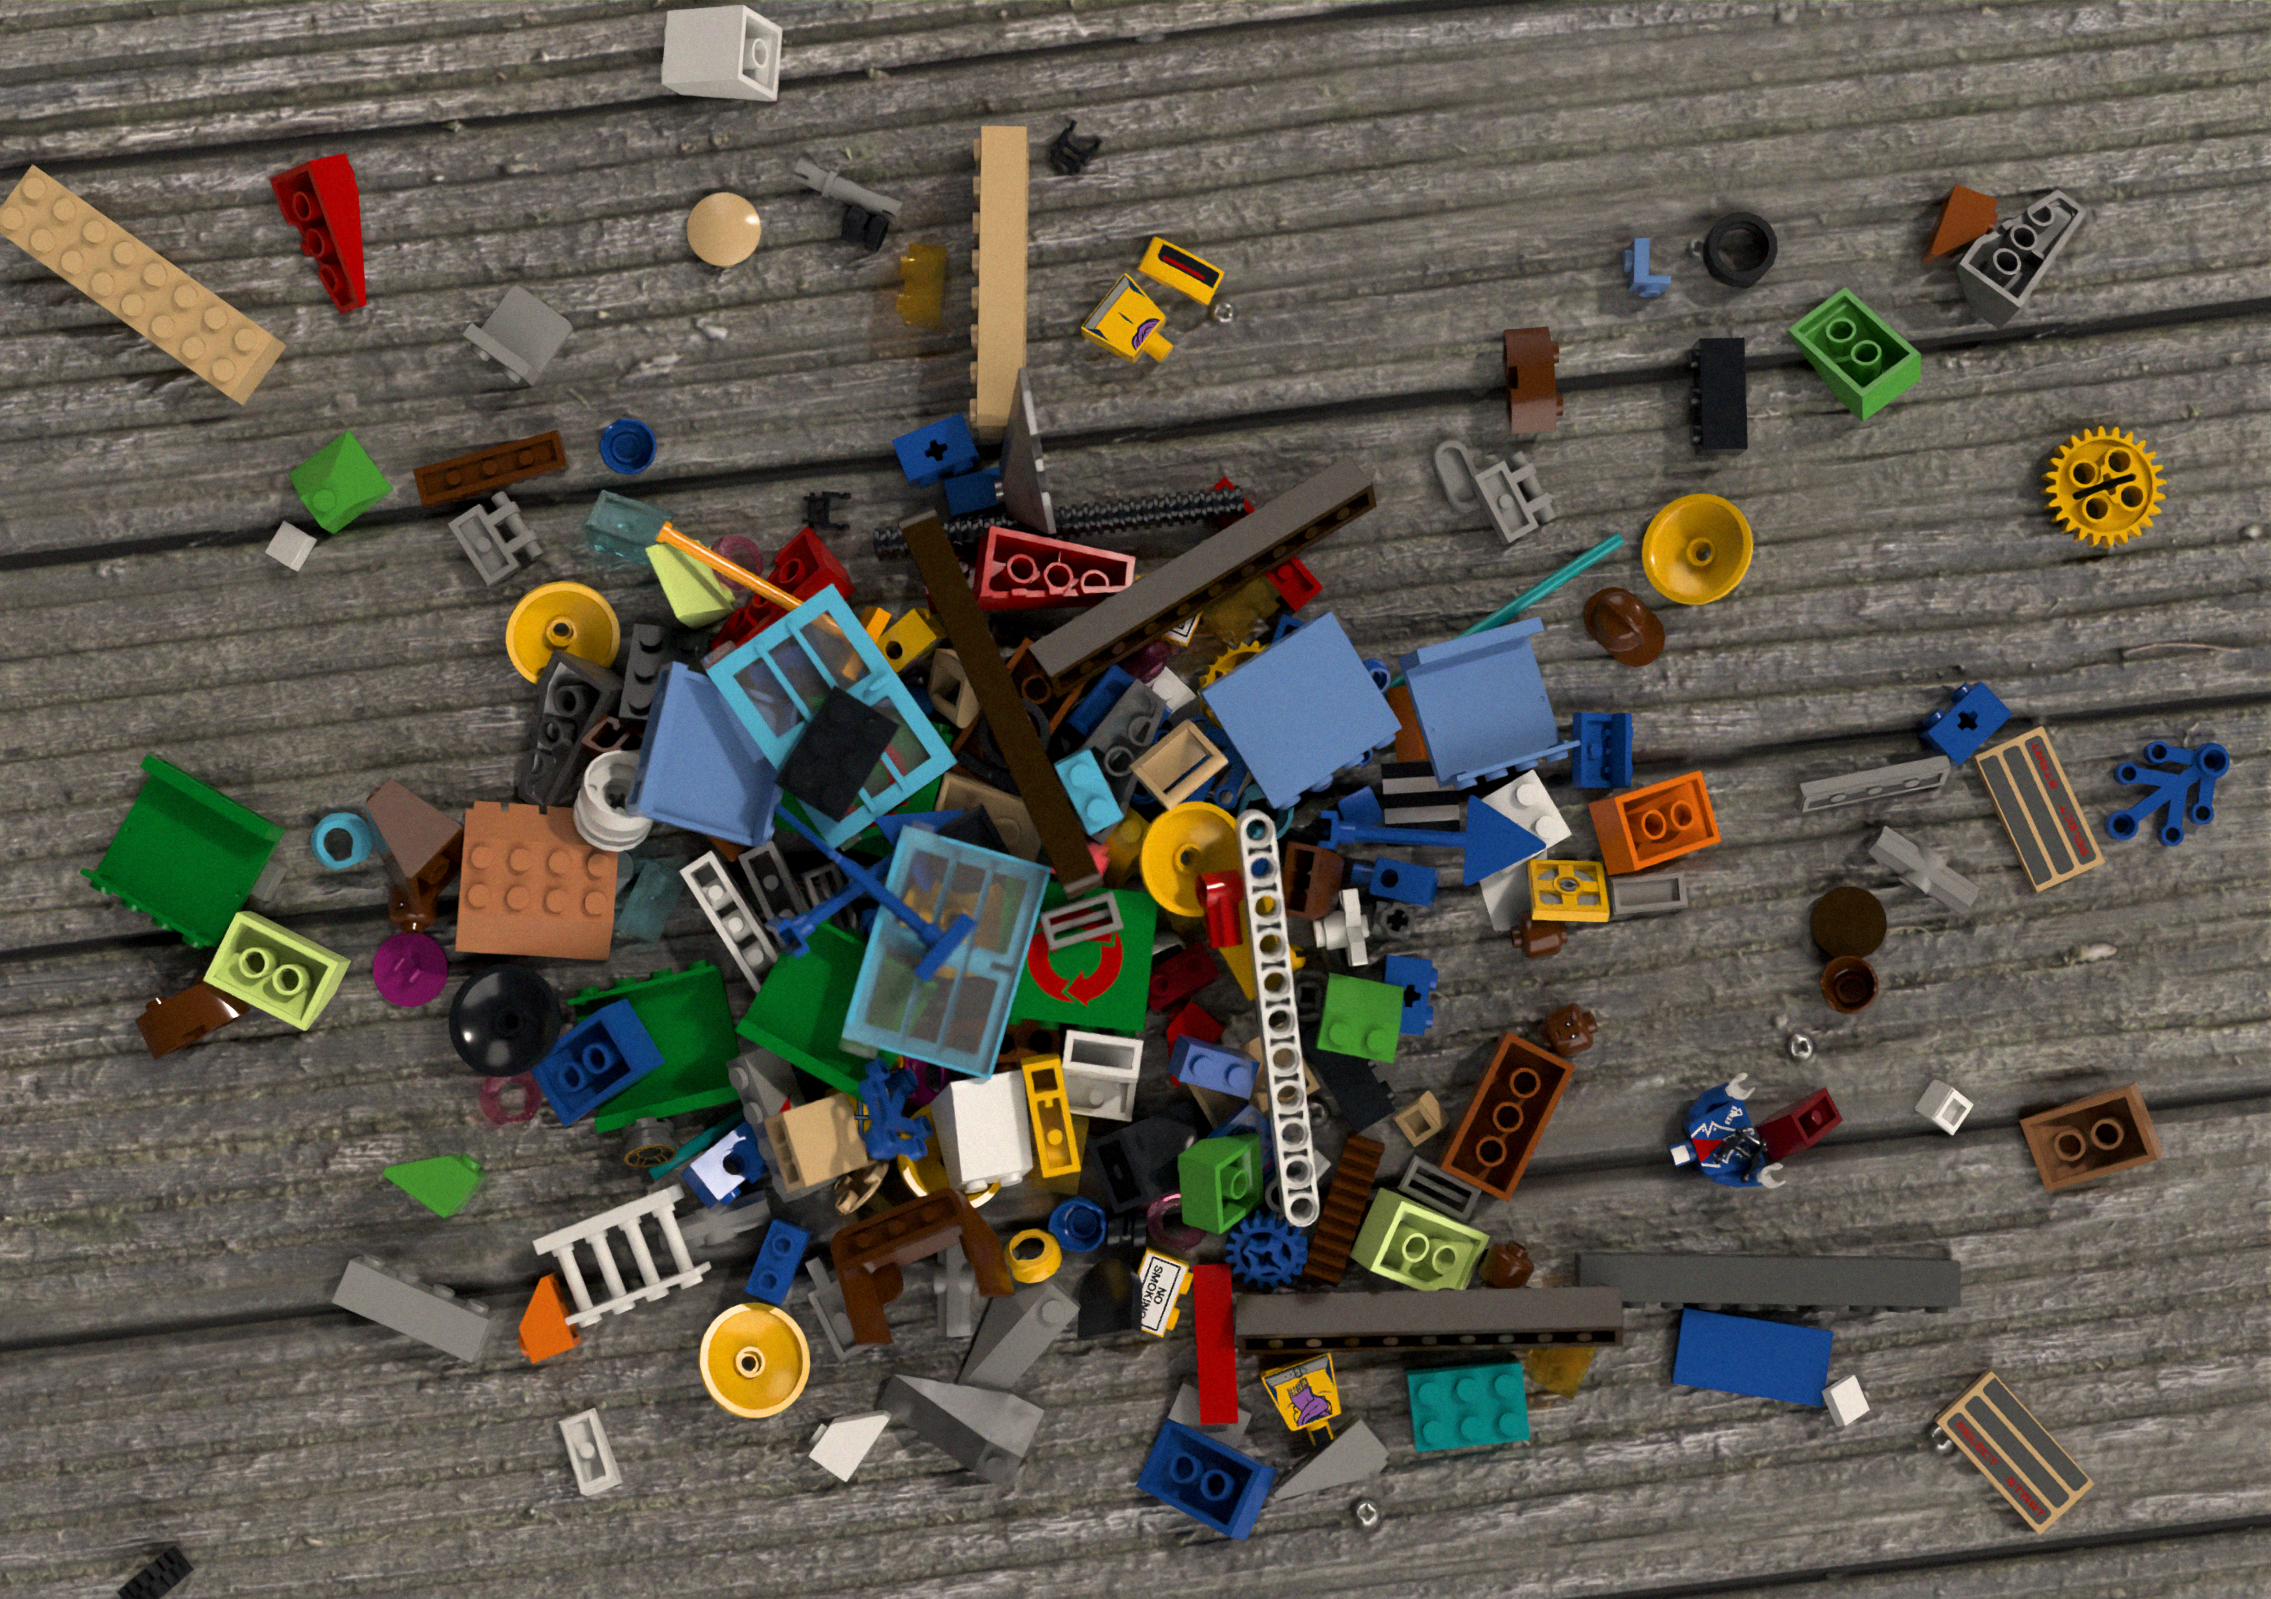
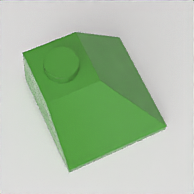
M350 430L343 433L289 473L290 479L302 502L319 525L333 534L394 490Z
M455 1153L403 1162L386 1167L382 1172V1175L442 1218H447L461 1212L487 1176L485 1172L480 1170L482 1164L467 1153L462 1155Z

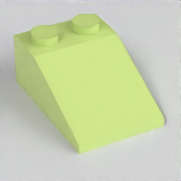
M694 540L699 544L703 545L699 540ZM670 544L652 545L645 548L677 619L692 630H697L734 613L731 602L736 600L735 595L727 580L720 581L715 569Z
M1380 1187L1349 1256L1372 1272L1422 1291H1434L1441 1288L1466 1290L1490 1236L1416 1201Z

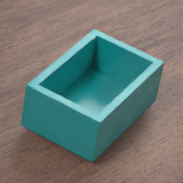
M1516 1357L1404 1369L1411 1440L1416 1452L1530 1440L1522 1363Z

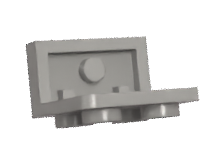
M516 285L510 288L481 329L471 323L463 333V336L472 343L468 349L485 362L490 357L502 365L499 371L515 383L522 379L533 387L572 333L573 325L522 287Z

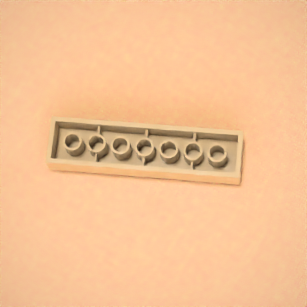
M981 126V138H974V161H976V171H981V175H974L973 196L975 198V206L980 208V212H973V235H975V244H979V250H972V272H974V281H979V287H972V310H974V318H978V324H971V347H973V355H978V362L971 361L970 382L973 391H977V399H970V422H972V428L978 429L980 439L1005 438L1019 368L1026 367L1029 141L1027 126Z
M33 164L0 207V233L241 405L245 404L287 346Z

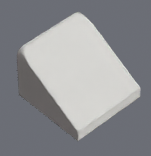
M283 521L265 553L289 568L299 571L317 539Z
M1934 1079L1915 1106V1110L1947 1133L1954 1135L1974 1104L1953 1087Z

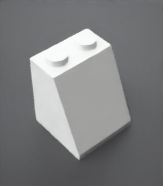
M745 5L667 11L666 26L664 28V56L661 64V84L681 95L777 101L783 28Z
M1022 1070L992 1075L991 1080L979 1077L952 1082L929 1104L951 1189H964L965 1194H971L985 1190L987 1184L1000 1182L1001 1187L1011 1186L1022 1182V1176L1033 1168Z

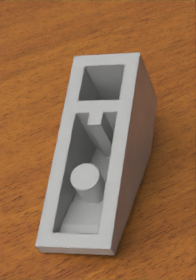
M1357 1413L1333 1434L1334 1438L1321 1444L1272 1486L1273 1494L1280 1500L1360 1480L1367 1474L1373 1477L1387 1465L1388 1461L1385 1458L1390 1453L1387 1447Z

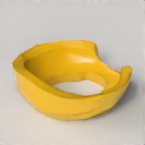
M1038 1228L1020 1231L1007 1243L1003 1254L1013 1277L1020 1282L1026 1283L1041 1282L1049 1278L1058 1270L1062 1261L1060 1246L1056 1238ZM1037 1238L1044 1243V1251L1036 1259L1016 1260L1012 1255V1250L1025 1239Z

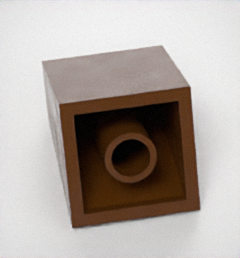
M390 779L382 788L374 789L365 804L372 843L411 913L418 917L461 872L464 842L463 828L408 789Z

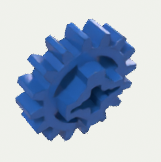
M1256 1210L1254 1219H1251L1248 1215L1244 1216L1240 1224L1235 1223L1232 1225L1230 1235L1227 1236L1225 1248L1228 1249L1226 1261L1234 1262L1232 1272L1235 1274L1243 1271L1245 1273L1243 1282L1247 1283L1254 1278L1257 1280L1258 1288H1262L1265 1281H1270L1271 1286L1275 1289L1278 1287L1280 1279L1290 1284L1293 1274L1301 1275L1303 1264H1306L1308 1250H1306L1308 1239L1307 1237L1300 1236L1302 1227L1296 1225L1290 1227V1221L1286 1216L1282 1220L1276 1219L1275 1210L1270 1212L1269 1217H1264L1260 1210Z

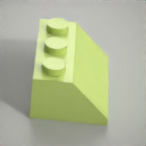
M252 911L236 912L203 981L306 1031L336 993L351 960Z

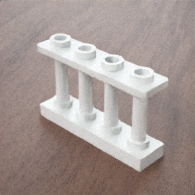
M680 1183L532 1241L537 1255L551 1251L553 1257L557 1256L578 1309V1312L565 1318L567 1326L579 1322L580 1327L583 1328L602 1320L600 1314L602 1312L612 1309L614 1315L636 1307L634 1300L646 1296L647 1301L651 1302L668 1295L667 1287L679 1283L681 1289H685L703 1281L701 1274L710 1270L711 1265L708 1261L695 1267L693 1266L672 1212L675 1210L673 1203L685 1197ZM648 1212H652L654 1218L658 1217L679 1273L661 1280L639 1227V1224L642 1223L640 1216ZM615 1225L619 1226L620 1231H625L645 1286L627 1293L605 1238L608 1236L606 1229ZM585 1238L587 1244L591 1243L612 1297L596 1305H593L572 1252L575 1249L573 1242Z

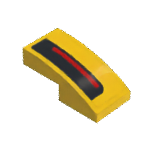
M1153 237L1137 268L1138 271L1166 288L1173 287L1203 306L1209 305L1225 273L1190 252L1158 237Z

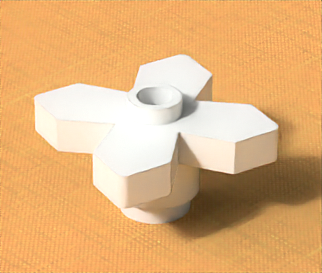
M1358 889L1342 890L1339 892L1338 897L1339 910L1313 920L1316 947H1326V950L1345 948L1347 966L1368 964L1364 940L1365 937H1369L1366 914L1361 915Z

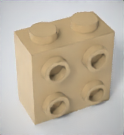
M845 1092L763 1119L787 1193L869 1165L866 1157V1146L859 1136L854 1120V1110L848 1102Z

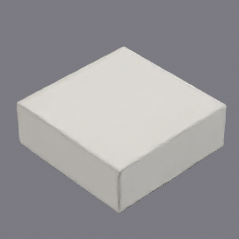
M1855 1375L1845 1376L1821 1391L1836 1427L1846 1426L1870 1410Z

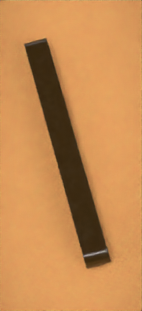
M930 505L898 519L897 523L1066 897L1069 900L1104 884L934 507Z

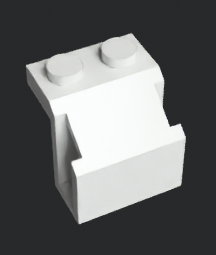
M1067 1030L1062 1072L1070 1114L1131 1123L1143 1047L1142 1040Z

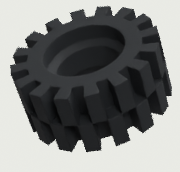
M173 1546L136 1574L117 1593L122 1599H160L187 1577L194 1568L176 1546Z

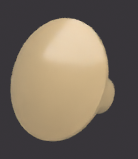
M716 193L702 199L693 208L687 222V237L693 251L707 263L723 268L734 267L736 264L747 259L756 249L762 234L760 219L754 207L744 198L732 193Z
M867 1150L866 1157L869 1165L859 1168L851 1177L846 1174L839 1178L832 1189V1192L837 1196L835 1210L839 1215L851 1213L871 1198L885 1177L889 1166V1159L882 1158L876 1160Z

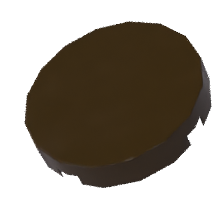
M1856 886L1837 887L1825 893L1814 904L1810 915V932L1814 941L1817 942L1825 954L1833 958L1857 956L1862 959L1871 955L1882 944L1887 930L1886 913L1880 901L1869 891Z

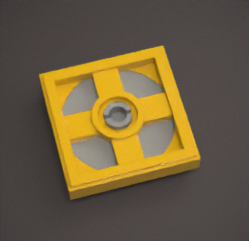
M1527 860L1526 874L1532 920L1608 922L1610 912L1602 862Z

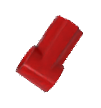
M1232 869L1198 874L1195 879V893L1200 907L1204 909L1208 948L1232 947L1243 944L1239 903L1243 899L1244 891L1240 873L1238 870Z

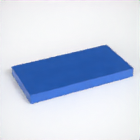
M1683 1307L1680 1313L1671 1382L1822 1407L1824 1397L1821 1391L1826 1386L1833 1331Z

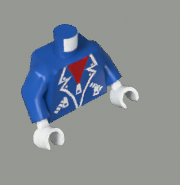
M1739 1073L1730 1083L1726 1082L1702 1092L1688 1110L1687 1120L1681 1123L1686 1140L1669 1145L1667 1149L1675 1168L1694 1161L1698 1173L1704 1176L1708 1175L1709 1179L1714 1183L1735 1188L1764 1185L1774 1189L1783 1185L1786 1181L1778 1182L1773 1180L1770 1175L1771 1170H1779L1783 1166L1780 1163H1774L1762 1170L1760 1167L1766 1165L1762 1153L1758 1156L1762 1159L1761 1163L1753 1174H1749V1179L1746 1183H1742L1740 1177L1749 1163L1745 1157L1735 1150L1730 1149L1727 1155H1723L1719 1165L1713 1162L1714 1157L1728 1137L1733 1139L1736 1136L1735 1130L1737 1127L1741 1129L1746 1124L1748 1126L1747 1132L1756 1138L1743 1102L1744 1099L1753 1093L1755 1087L1743 1090L1738 1085V1082L1748 1076L1746 1073ZM1744 1139L1738 1144L1739 1147L1749 1154H1752L1755 1149L1754 1146Z

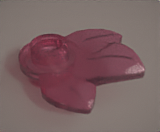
M1159 637L1137 650L1135 653L1139 657L1138 660L1125 668L1124 671L1134 679L1138 678L1141 682L1147 684L1162 673L1166 661L1178 654L1181 645L1178 641L1169 643V641H1163Z

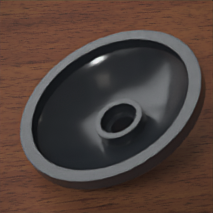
M515 964L491 965L471 975L457 991L449 1013L450 1037L459 1056L474 1070L493 1077L507 1078L520 1076L538 1067L554 1049L561 1029L560 1004L551 985L537 972ZM516 1015L518 1025L512 1029L508 1021L511 1016Z

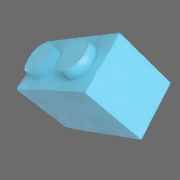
M1088 746L1053 763L1089 835L1124 818Z

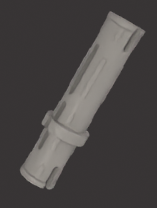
M803 158L799 159L794 170L797 173H794L792 176L793 181L822 192V197L830 199L832 196L852 206L861 207L866 212L875 216L880 215L887 218L891 224L895 225L901 214L899 210H902L904 202L897 201L840 176V171L832 169L828 171L805 161Z

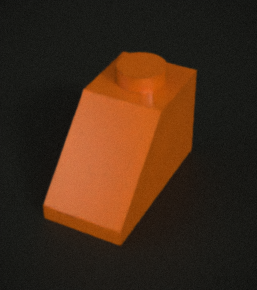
M556 1272L540 1279L519 1326L521 1335H518L517 1339L520 1350L525 1357H530L532 1364L574 1348L582 1342L575 1323L567 1326L565 1318L570 1316L571 1312Z

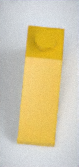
M1058 1051L1021 1058L1043 1178L1081 1171Z

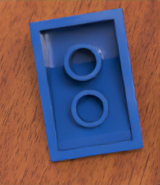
M626 998L599 1009L558 1039L550 1055L538 1067L531 1070V1073L563 1126L567 1127L642 1080L663 1065L665 1060Z
M1167 1417L1136 1487L1230 1538L1247 1540L1278 1470L1245 1452L1230 1447Z

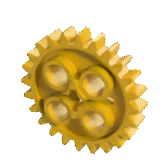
M2103 426L2095 428L2093 435L2088 429H2084L2079 432V439L2072 435L2065 439L2067 447L2060 445L2054 449L2059 459L2051 458L2046 461V464L2053 469V472H2047L2041 476L2043 480L2050 482V486L2040 492L2043 495L2051 496L2052 501L2043 507L2044 509L2055 508L2057 513L2050 521L2053 523L2063 520L2065 524L2061 529V533L2065 534L2074 530V542L2077 543L2087 536L2088 547L2096 546L2100 539L2104 548L2113 546L2114 539L2118 545H2122L2128 542V535L2133 539L2141 536L2140 527L2146 529L2153 525L2148 516H2156L2161 513V510L2154 505V502L2166 499L2164 494L2157 492V487L2166 484L2167 481L2156 478L2155 473L2164 467L2163 465L2152 466L2150 461L2157 453L2153 451L2144 454L2142 450L2145 447L2146 441L2142 440L2134 445L2132 443L2133 432L2130 431L2119 438V427L2110 429L2107 435ZM2110 455L2115 456L2120 461L2121 468L2119 472L2112 470L2109 466L2108 459ZM2075 467L2084 471L2086 475L2084 484L2075 480L2073 476ZM2129 474L2134 476L2133 481L2117 485L2109 490H2102L2078 500L2073 498L2074 493L2090 489L2098 484H2105ZM2123 490L2128 491L2132 495V507H2128L2122 502L2121 493ZM2087 502L2096 505L2098 509L2097 519L2088 516L2086 512Z

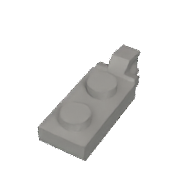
M821 1254L807 1260L805 1265L813 1279L806 1283L809 1291L807 1295L838 1360L841 1362L874 1346L856 1345L836 1269L829 1271Z

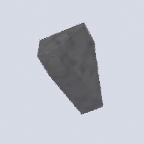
M560 649L554 650L538 681L536 694H540L537 713L532 715L530 728H534L530 750L525 752L517 794L528 804L539 805L540 813L546 815L547 806H556L589 761L590 758L580 742L582 738L605 713L618 719L624 679L607 667Z
M1138 678L1133 681L1075 751L1077 752L1088 746L1123 817L1126 815L1130 799L1138 781L1129 766L1149 750L1167 703ZM1057 773L1056 778L1078 826L1089 834ZM1121 820L1090 836L1102 845Z

